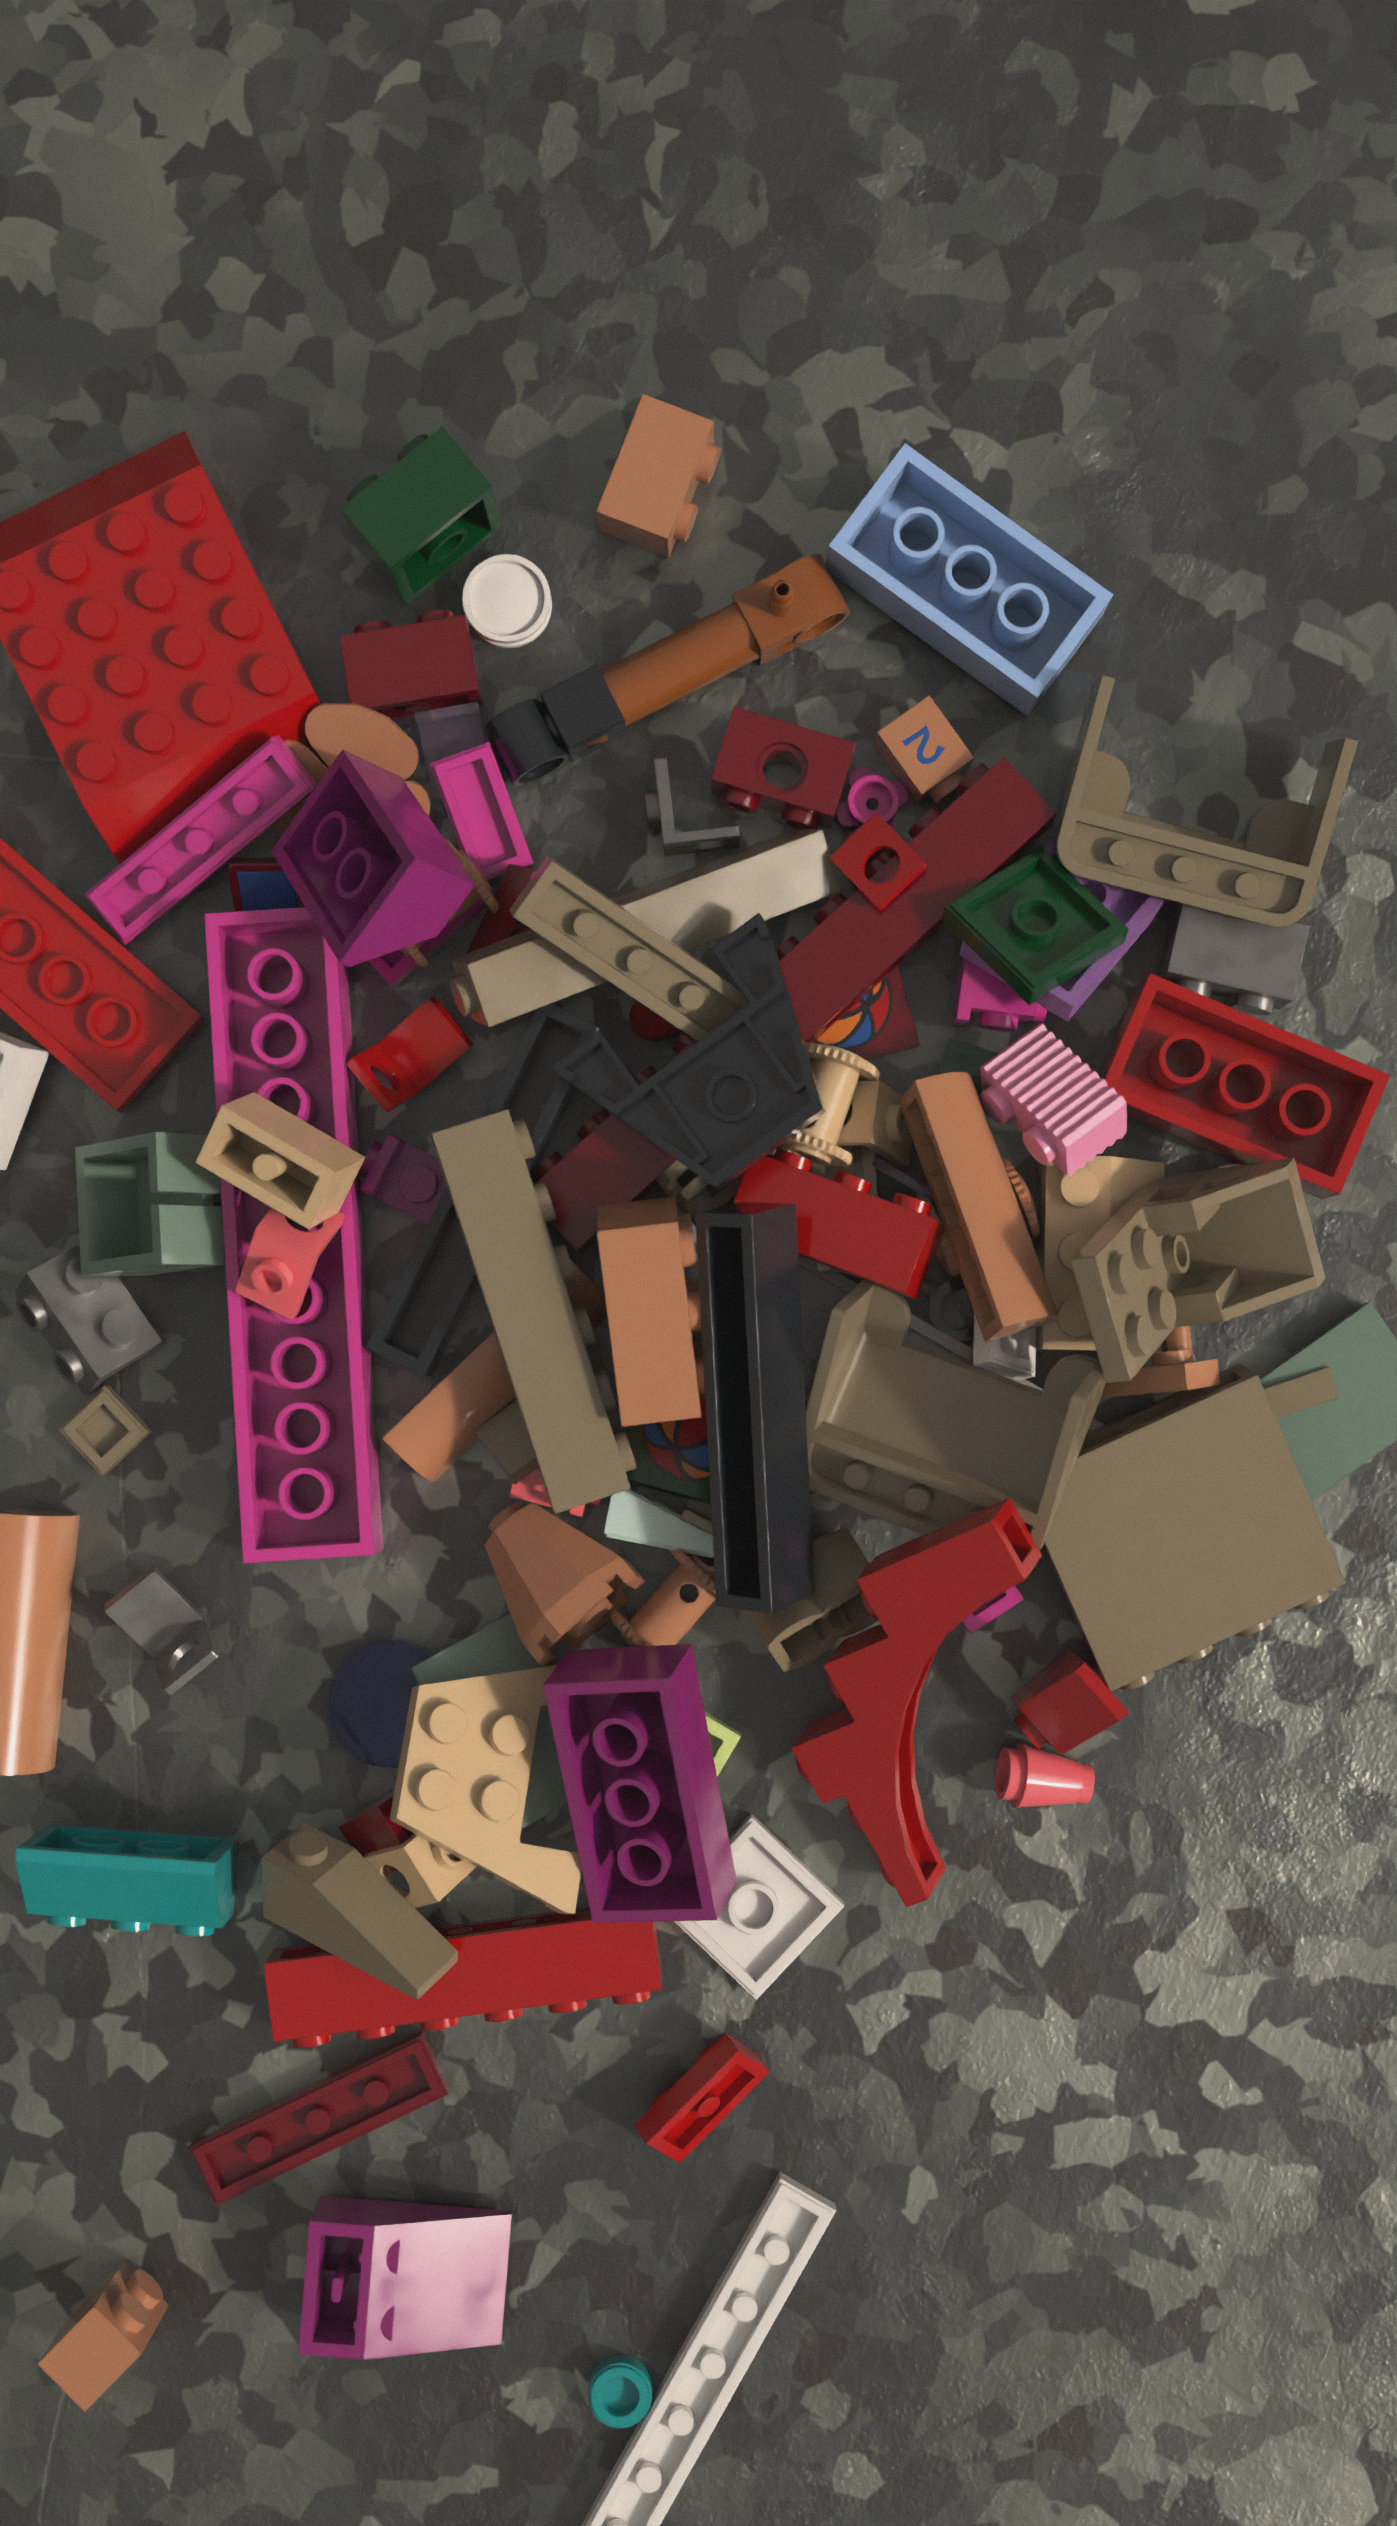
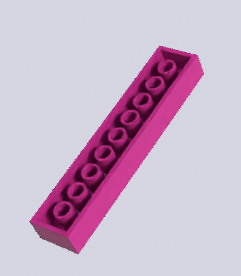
M306 907L204 914L216 1116L222 1105L255 1092L359 1153L355 1077L346 1064L353 1057L348 966L339 963ZM357 1174L339 1211L345 1214L344 1222L318 1257L300 1311L293 1320L236 1293L235 1290L255 1229L272 1207L220 1177L243 1564L375 1555L383 1550L372 1354L371 1350L366 1348L370 1339L362 1191L360 1190L361 1176ZM285 1216L287 1222L298 1230L313 1232L321 1228L319 1223L307 1229Z

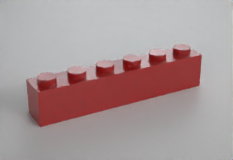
M589 1907L576 1908L575 1914H562L553 1911L434 1927L458 1951V1962L418 2000L314 1944L274 1949L263 1964L273 2042L292 2040L293 2047L296 2048L319 2046L331 2041V2034L356 2031L357 2038L359 2039L380 2038L394 2033L395 2026L419 2022L422 2030H442L457 2025L459 2017L484 2014L485 2021L488 2022L508 2021L522 2016L523 2008L548 2005V2010L551 2013H568L585 2008L587 2006L586 2000L612 1997V2002L618 2005L635 2004L651 1998L650 1991H657L662 1988V1967L656 1922L593 1923Z

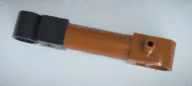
M820 554L809 555L732 594V603L601 671H599L595 664L540 693L541 700L529 699L507 708L493 717L485 725L484 730L512 784L516 787L524 786L551 774L563 766L568 759L575 761L626 735V726L755 660L761 666L825 634L842 623L851 612Z

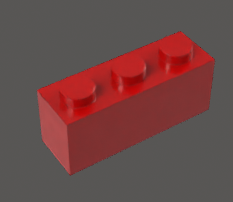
M778 1148L773 1159L765 1156L746 1170L733 1203L796 1204L799 1256L909 1298L918 1299L945 1229L941 1223L929 1216L932 1205L898 1192L895 1193L892 1202L869 1194L873 1184L839 1170L835 1171L832 1180L810 1173L813 1165L812 1161Z

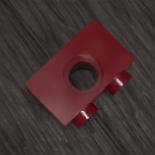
M734 706L711 778V793L720 795V803L738 812L755 814L759 807L782 814L780 821L794 829H817L818 826L831 829L852 763L856 743ZM783 761L791 764L797 770L799 778L793 785L779 788L771 785L765 779L763 772L771 763Z

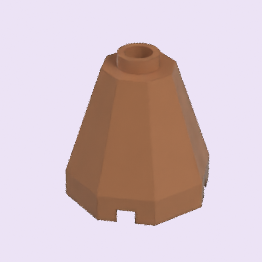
M533 1502L523 1508L518 1503L509 1505L495 1516L488 1525L492 1534L484 1544L520 1640L539 1664L551 1666L559 1661L561 1658L553 1649L562 1643H565L570 1650H576L584 1645L611 1621L610 1613L614 1608L622 1611L631 1601L623 1591L624 1588L628 1585L638 1591L645 1583V1580L630 1562Z

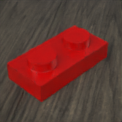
M725 2033L716 2043L708 2046L701 2052L696 2063L669 2090L664 2091L654 2100L651 2108L634 2126L647 2145L680 2163L748 2095L770 2070L757 2053Z

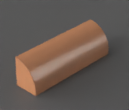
M950 1072L915 1080L899 1103L985 1343L1056 1322L1059 1319L1056 1306L972 1075L966 1072Z
M570 1259L576 1282L565 1286L572 1308L576 1310L585 1307L594 1330L608 1317L605 1293ZM493 1332L382 1438L409 1466L430 1482H435L478 1441L474 1432L476 1429L516 1400L495 1333Z
M13 1509L0 1512V1775L38 1774L55 1768L80 1514L28 1509Z

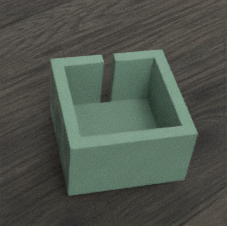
M151 1132L75 1147L81 1276H149L225 1265L222 1206H213V1195L221 1194L220 1177L195 1163L208 1135Z

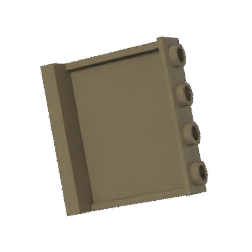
M1241 1364L1220 1372V1385L1178 1391L1086 1434L1043 1546L1094 1659L1093 1669L1110 1691L1118 1688L1121 1690L1138 1688L1151 1681L1155 1676V1671L1176 1661L1179 1663H1190L1199 1660L1213 1650V1644L1233 1635L1248 1636L1260 1632L1270 1625L1272 1617L1291 1608L1307 1609L1314 1607L1329 1597L1330 1590L1345 1584V1580L1258 1374Z

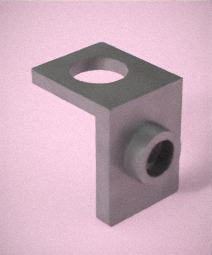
M667 758L654 759L657 790L645 791L649 830L662 829L664 856L739 848V826L675 833Z
M154 1566L148 1568L104 1604L105 1613L154 1659L162 1690L168 1696L174 1694L219 1656L209 1620ZM199 1646L194 1657L185 1666L175 1670L179 1659L191 1648Z

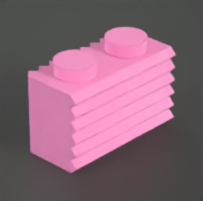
M1043 1023L1036 1025L980 1066L982 1085L980 1100L984 1109L994 1121L1001 1125L1010 1121L1022 1133L1024 1145L1029 1153L1042 1165H1047L1052 1161L1067 1176H1073L1077 1169L1083 1168L1087 1161H1093L1097 1154H1102L1107 1146H1113L1115 1141L1122 1139L1127 1132V1103L1123 1096L1118 1095L1113 1087H1109L1105 1079H1100L1096 1071H1091L1087 1063H1082L1079 1056L1074 1055L1069 1047H1065L1061 1039H1056L1052 1031H1047Z

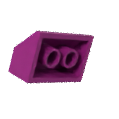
M343 749L272 849L273 855L339 963L349 967L437 937L454 913L462 907L466 897L475 886L402 777Z

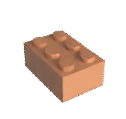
M675 1196L598 1205L597 1237L621 1425L625 1427L700 1418L699 1396H705L702 1340L693 1341L692 1332L702 1331L698 1277L685 1278L684 1272L685 1267L697 1266L691 1213L677 1214Z

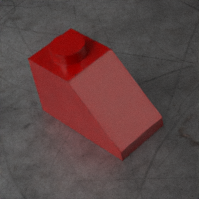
M1067 1647L1010 1697L1022 1711L1013 1719V1722L1038 1750L1046 1742H1049L1060 1755L1119 1722L1129 1713L1091 1668Z

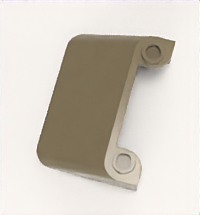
M862 1280L832 1309L806 1410L809 1489L814 1493L923 1535L1010 1497L1040 1551L1106 1382L1100 1361L1086 1355L1066 1356L1059 1360L1049 1371L1043 1391L905 1341L911 1319V1309L904 1296Z

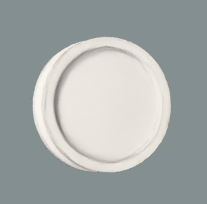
M502 554L482 561L469 574L463 588L462 600L468 623L475 634L490 645L499 648H517L527 645L544 631L550 620L552 597L547 579L534 563L521 556Z

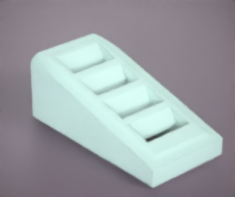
M633 1488L611 1495L604 1534H607L606 1537L670 1550L679 1548L685 1553L714 1558L713 1535L680 1518L681 1512Z

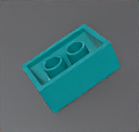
M49 1824L16 1847L15 1863L26 1912L33 1915H47V1924L59 1927L82 1926L86 1924V1918L111 1920V1928L119 1931H145L150 1929V1923L175 1925V1933L184 1936L214 1934V1928H222L234 1913L239 1838Z

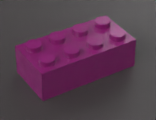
M692 1644L568 1650L544 1682L543 1687L592 1922L717 1920L737 1878Z

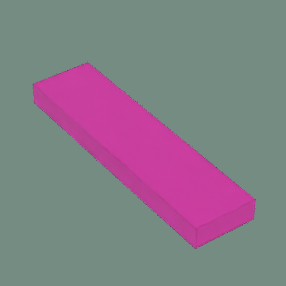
M279 735L273 736L84 895L125 945L131 943L307 798L318 784Z

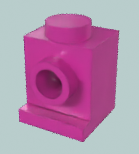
M963 958L958 970L951 1021L952 1027L964 1028L969 1022L970 1016L980 1018V1028L1000 1032H1016L1018 1023L1028 1024L1030 1021H1045L1046 1008L1036 1002L1028 1005L1009 985Z

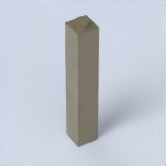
M797 828L614 897L612 900L688 951L731 934L757 913H760L764 920H768L841 890L833 863L829 858L830 854L823 830ZM532 929L451 959L457 977L450 979V988L459 1011L463 1016L471 1015L472 1021L487 1027L494 1026L608 981Z

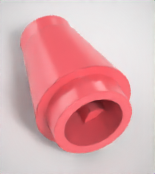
M1019 1743L1015 1749L1003 1748L998 1755L994 1776L995 1793L998 1799L1010 1801L1013 1808L1075 1803L1087 1804L1093 1795L1095 1776L1091 1765L1080 1764L1077 1761L1041 1749L1038 1750L1023 1743Z

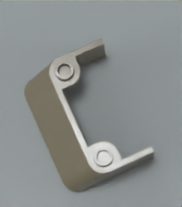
M1102 675L1094 681L1089 693L1065 783L1055 841V851L1060 864L1069 873L1077 877L1266 926L1285 927L1303 918L1308 912L1314 897L1358 741L1343 738L1326 743L1309 804L1292 800H1276L1265 804L1253 816L1246 841L1241 842L1124 812L1130 791L1129 772L1124 763L1116 756L1096 750L1115 678Z

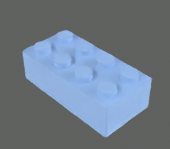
M906 443L828 546L826 566L831 574L1027 717L1101 619L1114 595Z

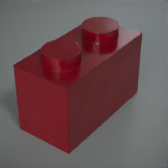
M448 610L430 611L417 616V623L392 627L390 622L372 621L356 626L354 634L339 636L350 703H358L390 717L393 721L483 705L472 636L465 614L454 616L453 612Z

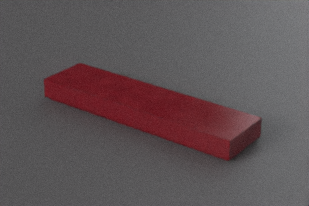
M422 2030L193 2140L188 2148L215 2206L448 2095L450 2086Z

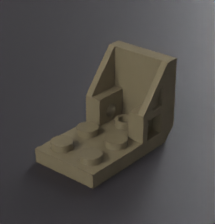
M1295 1158L1176 1174L1140 1187L1071 1259L1106 1383L1131 1381L1175 1327L1225 1322L1316 1289L1325 1279Z

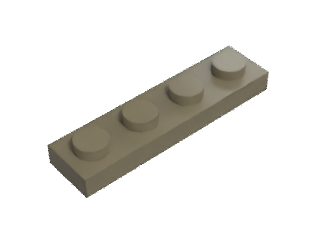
M548 855L509 909L514 918L698 1042L749 1005V1000L738 986Z

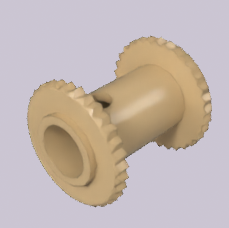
M805 1042L826 1112L778 1148L806 1158L815 1164L844 1167L851 1164L853 1156L836 1145L857 1082L878 1081L880 1072L872 1063L850 1051L831 1045Z

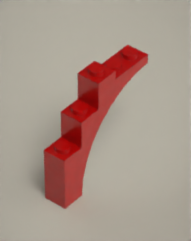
M1010 1497L881 1553L872 1560L857 1578V1582L861 1587V1599L867 1612L874 1619L879 1620L881 1624L844 1639L823 1665L827 1671L828 1683L832 1693L837 1700L845 1703L846 1707L813 1720L791 1747L795 1754L796 1765L800 1775L808 1784L812 1785L822 1804L841 1796L845 1797L852 1822L860 1831L865 1833L879 1858V1866L884 1879L889 1885L896 1888L906 1907L928 1900L946 1870L926 1825L915 1779L914 1728L923 1683L938 1647L947 1634L981 1604L1023 1582L1042 1556Z

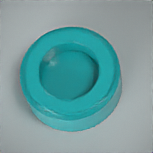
M625 2354L609 2356L597 2364L589 2380L588 2402L592 2413L600 2422L613 2428H627L637 2424L646 2416L651 2406L653 2391L652 2378L647 2367L637 2358Z

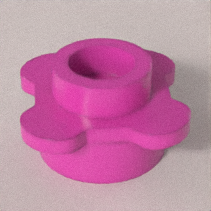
M860 768L852 772L849 777L850 792L846 801L839 804L836 810L838 823L844 828H851L853 826L860 828L876 812L895 831L894 817L898 808L905 805L908 800L906 786L900 781L891 782L883 776L873 775L872 771L867 768ZM869 799L877 801L878 807L875 810H869L866 807V802Z

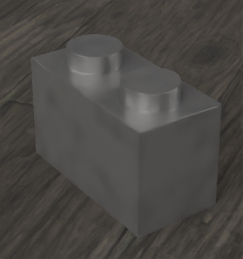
M1178 903L1172 911L1158 976L1210 998V994L1235 999L1233 1007L1237 1010L1257 1015H1271L1273 1008L1281 1009L1294 1000L1310 926L1299 923L1285 927L1266 926Z

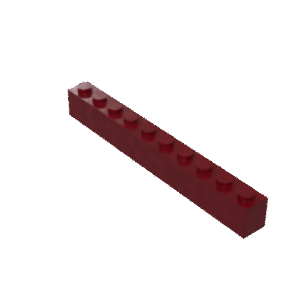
M1004 757L991 769L984 763L974 768L956 787L955 790L961 795L943 812L934 806L909 829L908 834L913 840L908 845L924 860L927 867L883 910H879L859 889L848 899L842 893H839L816 913L813 920L818 926L801 942L792 936L776 949L804 1042L814 1043L945 924L942 921L945 905L1009 866L1052 827L1056 812ZM889 850L881 853L865 868L867 879L874 883H884L891 880L897 874L900 867L898 854L894 856ZM686 1033L682 1034L671 1047L677 1055L666 1065L698 1043V1041ZM649 1066L635 1078L642 1084L658 1071L653 1066ZM606 1109L600 1110L579 1129L577 1135L582 1141L564 1158L557 1151L545 1159L530 1175L535 1184L544 1182L556 1216V1219L550 1222L576 1251L582 1253L598 1240V1205L642 1200L659 1185L655 1181L657 1177L676 1161L675 1158L613 1113L610 1115Z

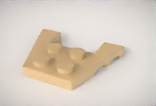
M557 1665L412 1687L390 1820L462 1860L466 1859L495 1875L496 1879L515 1890H522L545 1903L544 1906L562 1914H575L582 1870L578 1853L522 1844L520 1842L540 1709L548 1710L543 1684Z

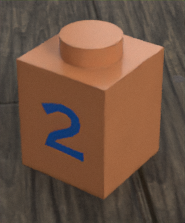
M930 695L879 730L873 745L896 780L906 786L908 796L916 808L931 797L939 805L957 793L956 787L965 778L963 775L968 772L974 759Z

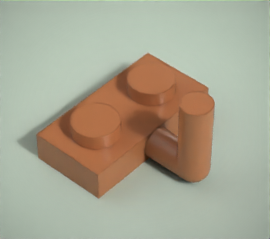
M1190 1326L1175 1327L1165 1339L1167 1351L1152 1354L1153 1365L1142 1366L1131 1381L1105 1383L1101 1398L1182 1391L1220 1385L1218 1359L1194 1361Z

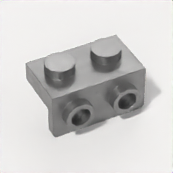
M80 1243L27 1272L15 1290L16 1297L18 1298L16 1306L22 1320L32 1331H40L53 1349L52 1360L61 1377L71 1385L76 1383L84 1395L96 1390L106 1378L155 1350L162 1342L118 1276H81Z

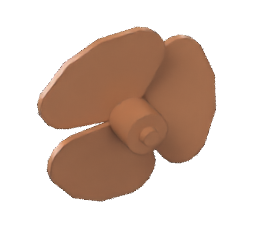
M323 703L314 707L307 716L305 734L310 745L329 768L342 749L402 777L426 814L429 815L431 801L428 792L421 784L413 780H405L416 770L419 761L418 749L415 742L390 717L358 703ZM283 740L318 784L328 768L308 747L299 741ZM309 796L274 824V827L281 836Z

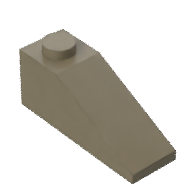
M304 1822L261 1858L264 1918L410 1997L418 2000L458 1962V1951L355 1848Z

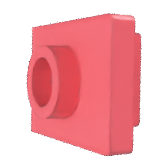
M271 1208L255 1229L235 1290L236 1293L293 1320L300 1311L318 1257L343 1224L345 1214L339 1212L321 1222L319 1230L305 1232L292 1227L287 1222L285 1215Z

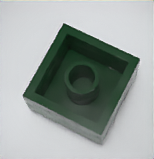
M443 426L430 437L427 434H422L412 439L400 451L397 458L399 462L380 477L370 475L360 481L350 491L347 497L348 503L341 508L358 549L405 606L502 528L492 485Z

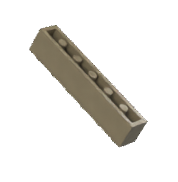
M507 1109L432 1133L430 1136L554 1513L557 1514L631 1489L626 1472L636 1469L634 1456L625 1432L613 1435L606 1410L616 1407V1401L605 1370L593 1373L586 1348L596 1345L594 1332L585 1307L573 1310L565 1285L576 1282L575 1274L565 1245L553 1248L545 1223L555 1220L556 1216L545 1183L541 1182L533 1185L525 1160L536 1157L524 1119L512 1122L509 1110Z

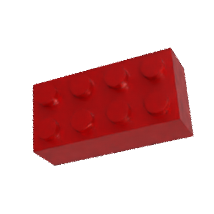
M1150 973L1137 984L1102 1066L1099 1078L1105 1079L1109 1087H1113L1118 1095L1123 1096L1127 1103L1128 1117L1235 1163L1245 1165L1295 1158L1303 1192L1320 1199H1325L1341 1194L1390 1075Z

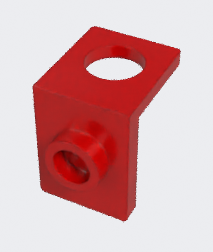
M876 812L860 828L852 832L844 843L829 857L857 890L859 889L879 910H883L927 867L924 860ZM889 850L894 856L898 854L900 867L897 874L891 880L884 883H874L867 879L865 868L881 853Z
M431 997L378 1044L353 1056L346 1064L384 1111L388 1113L417 1096L473 1047V1042L436 997ZM371 1066L380 1070L387 1077L393 1091L378 1081L372 1072Z

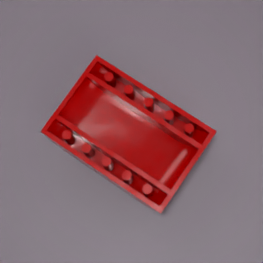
M185 431L0 522V640L85 810L119 865L273 736L279 735L283 740L299 741L308 747L329 769L310 745L305 734V722L308 714L314 707L322 704Z

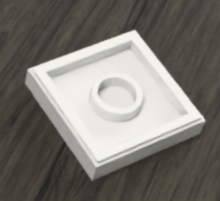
M750 1814L729 1836L737 1881L718 1919L713 1921L674 1922L757 2000L844 1907V1902L759 1820Z

